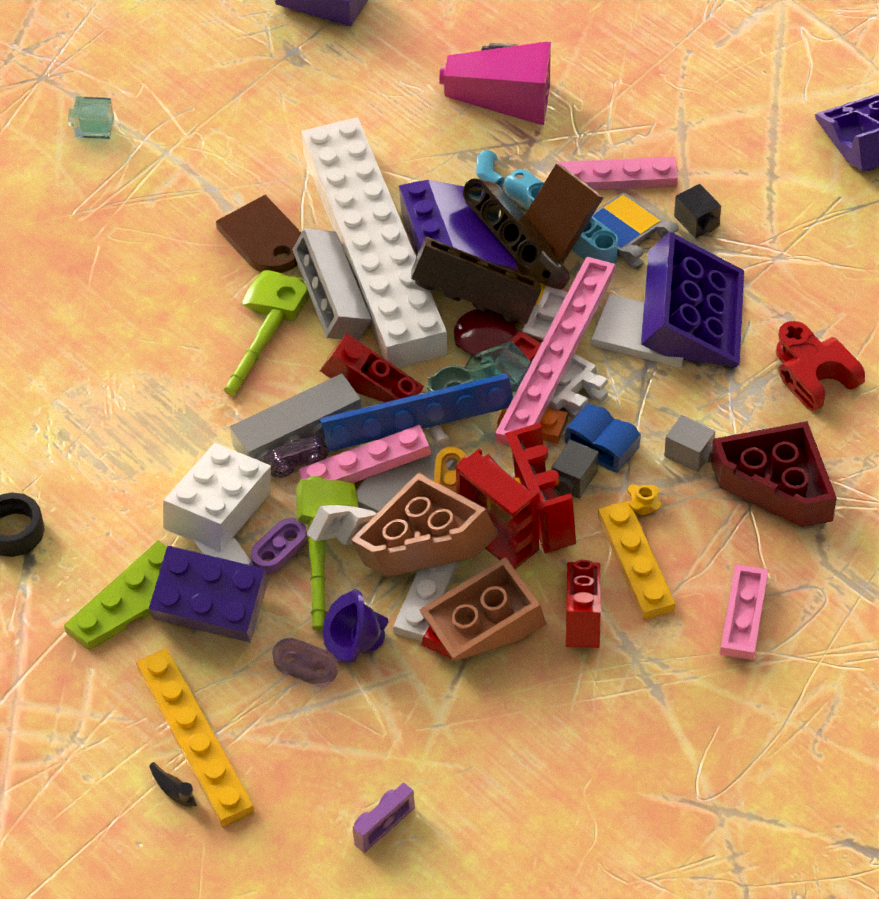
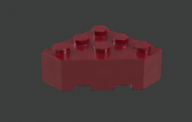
M808 421L713 439L711 464L721 489L800 527L833 521L837 497Z

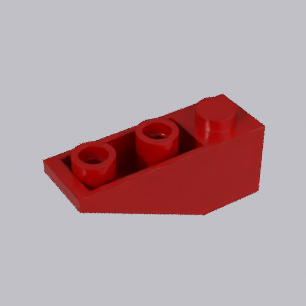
M348 333L334 347L320 369V372L330 379L343 374L356 393L383 403L418 395L424 388L418 381Z
M589 560L567 562L565 647L600 648V563H593Z

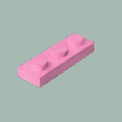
M735 564L720 655L754 660L769 569Z

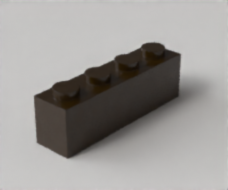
M426 236L411 269V279L415 280L418 286L431 290L432 287L441 290L446 297L455 301L464 299L483 312L492 310L501 314L503 319L511 323H518L520 321L527 324L541 293V285L538 280Z

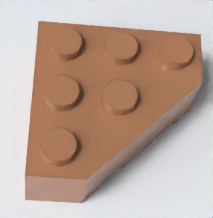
M417 473L351 541L364 565L387 578L476 558L493 541L498 533L485 508Z

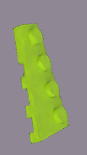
M159 540L155 542L64 624L65 632L85 648L91 650L124 631L126 625L137 618L143 620L150 616L149 605L167 546Z

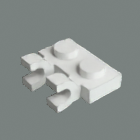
M574 354L548 407L556 410L565 407L569 415L575 418L588 403V398L576 393L585 388L590 397L601 404L608 397V391L603 389L608 384V379L601 375H596V365Z

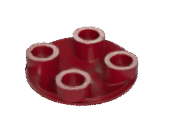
M478 309L471 310L461 316L454 327L455 345L471 355L481 357L487 362L496 360L500 354V349L516 335L514 323L506 321L501 317V314L492 310L489 312H483Z

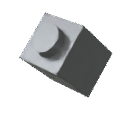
M569 440L551 467V470H555L559 474V484L554 488L563 494L571 493L572 496L580 499L598 472L599 452Z

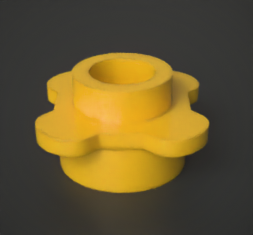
M632 484L628 487L627 493L631 496L629 506L635 513L648 515L661 508L662 503L658 500L659 488L653 484L640 486Z

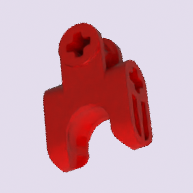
M789 321L780 327L778 333L780 341L776 346V355L783 362L779 366L780 377L788 389L808 410L816 411L824 405L825 389L819 382L822 379H834L850 390L864 384L865 371L862 364L839 340L830 337L821 342L805 324L799 321Z

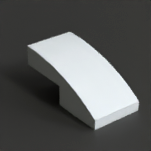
M546 286L538 306H534L522 332L543 341L568 292Z
M320 506L307 535L315 541L337 538L344 545L353 544L351 539L377 513L351 506Z

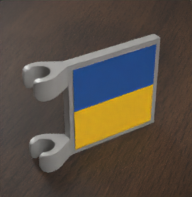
M625 192L607 202L593 214L595 219L617 235V252L633 269L643 264V260L639 258L643 255V250L636 246L638 243L656 231L661 238L669 232L675 233L678 231L676 223L663 220Z

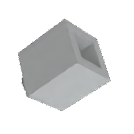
M681 415L666 435L664 456L699 472L705 462H711L712 444L716 431Z

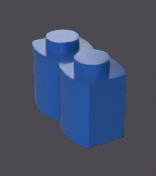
M587 404L566 427L565 431L566 444L569 440H572L598 451V464L613 472H619L640 447L641 434L633 424L614 419L608 410L592 404Z

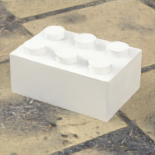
M214 443L163 500V529L191 541L196 540L217 552H221L270 495L271 465Z

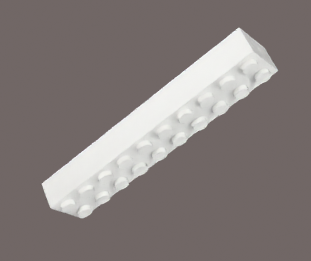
M352 118L301 131L306 163L332 229L338 235L349 265L353 270L357 285L361 290L362 297L371 316L370 326L382 357L397 368L447 356L446 328L430 290L418 286L415 280L411 279V269L416 256L359 118Z

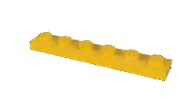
M165 648L136 661L140 675L221 826L224 827L254 813L252 802L168 649Z

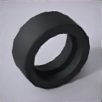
M11 492L0 495V519L11 514H23L31 518L29 526L20 533L9 536L0 535L1 556L14 557L24 555L33 550L42 540L45 529L40 507L33 498L25 494Z

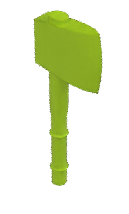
M263 270L250 285L242 305L250 310L265 314L267 317L259 328L251 346L245 351V355L235 372L230 375V380L224 388L228 395L234 396L240 386L244 384V379L255 361L259 359L260 353L271 340L282 320L295 321L310 297L307 286L302 279L294 276L289 277L270 270Z
M311 476L308 479H301L296 486L297 522L309 524V528L320 506L340 505L358 507L355 484L350 482L324 480V478L319 476ZM309 536L312 629L314 631H323L325 614H327L325 610V540L315 541Z

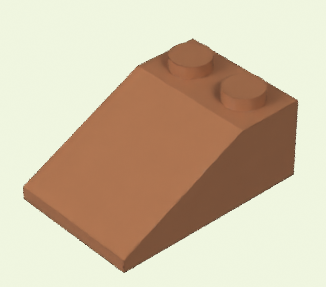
M506 557L419 609L453 661L519 642L546 625L541 605Z

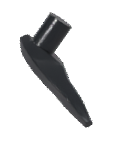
M155 762L149 765L156 782L167 796L181 805L197 806L193 795V787L190 783H183L177 777L166 773Z

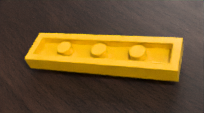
M628 500L599 508L598 518L642 619L645 620L674 612L675 602L636 514L629 506L630 501Z

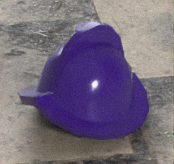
M353 589L340 596L331 605L324 619L322 631L324 645L333 658L342 663H355L359 653L377 650L383 644L385 638L384 629L388 625V618L374 612L371 607L364 604L362 593L359 590Z

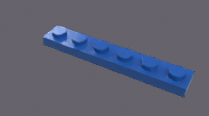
M505 373L320 418L326 447L328 452L376 441L417 425L425 429L507 409L513 400L509 376Z

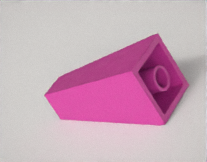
M539 42L447 56L446 67L440 68L439 84H444L445 97L532 123L545 124L551 81V42Z

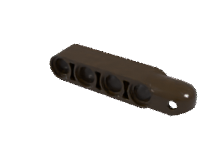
M476 178L466 182L463 188L464 200L517 262L526 267L540 283L562 290L570 280L568 270L555 256V250L502 188L495 182ZM536 250H537V257H536V259H535V258H534V255H535V252H536Z

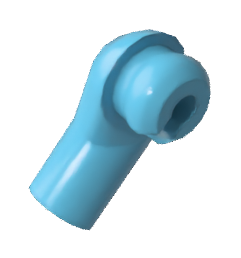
M482 151L476 160L477 176L481 180L495 182L502 187L505 178L493 170L495 166L494 160H498L497 155L492 151Z

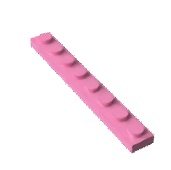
M590 257L585 258L495 432L496 442L509 445L505 433L541 421L615 274L614 263Z

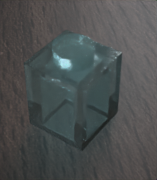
M76 96L74 108H70L68 114V122L70 126L74 127L75 138L110 139L114 122L111 98Z

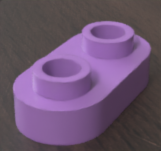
M287 518L278 522L252 547L251 558L253 566L264 568L267 574L280 570L306 545L307 532L304 523L297 522V519ZM288 538H295L292 541L286 540Z

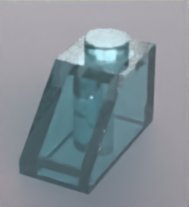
M510 341L479 352L476 355H471L464 368L471 370L475 381L507 373L513 393L517 392L532 362Z

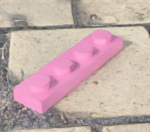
M675 157L557 162V164L564 166L594 190L677 186L678 178Z
M417 425L299 468L302 479L319 476L324 478V480L355 483L431 455V451L421 426Z

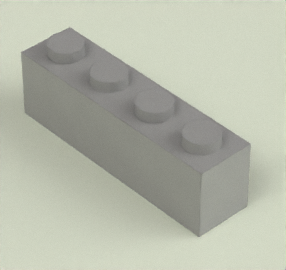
M304 228L292 250L326 338L342 339L348 333L359 341L366 328L370 325L371 316L336 231Z
M340 374L231 425L232 445L237 452L269 465L274 460L289 453H295L316 440L324 439L320 418L361 409V398L344 375Z

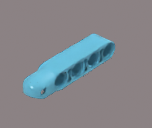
M523 169L515 170L504 181L506 193L511 199L526 209V212L544 182ZM522 175L523 178L517 179L515 176ZM592 216L572 251L584 260L586 257L616 265L618 238L613 231Z

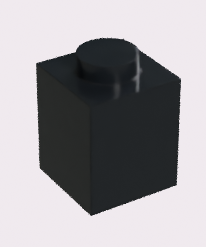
M701 184L675 196L674 217L694 238L710 233L720 226L721 205Z

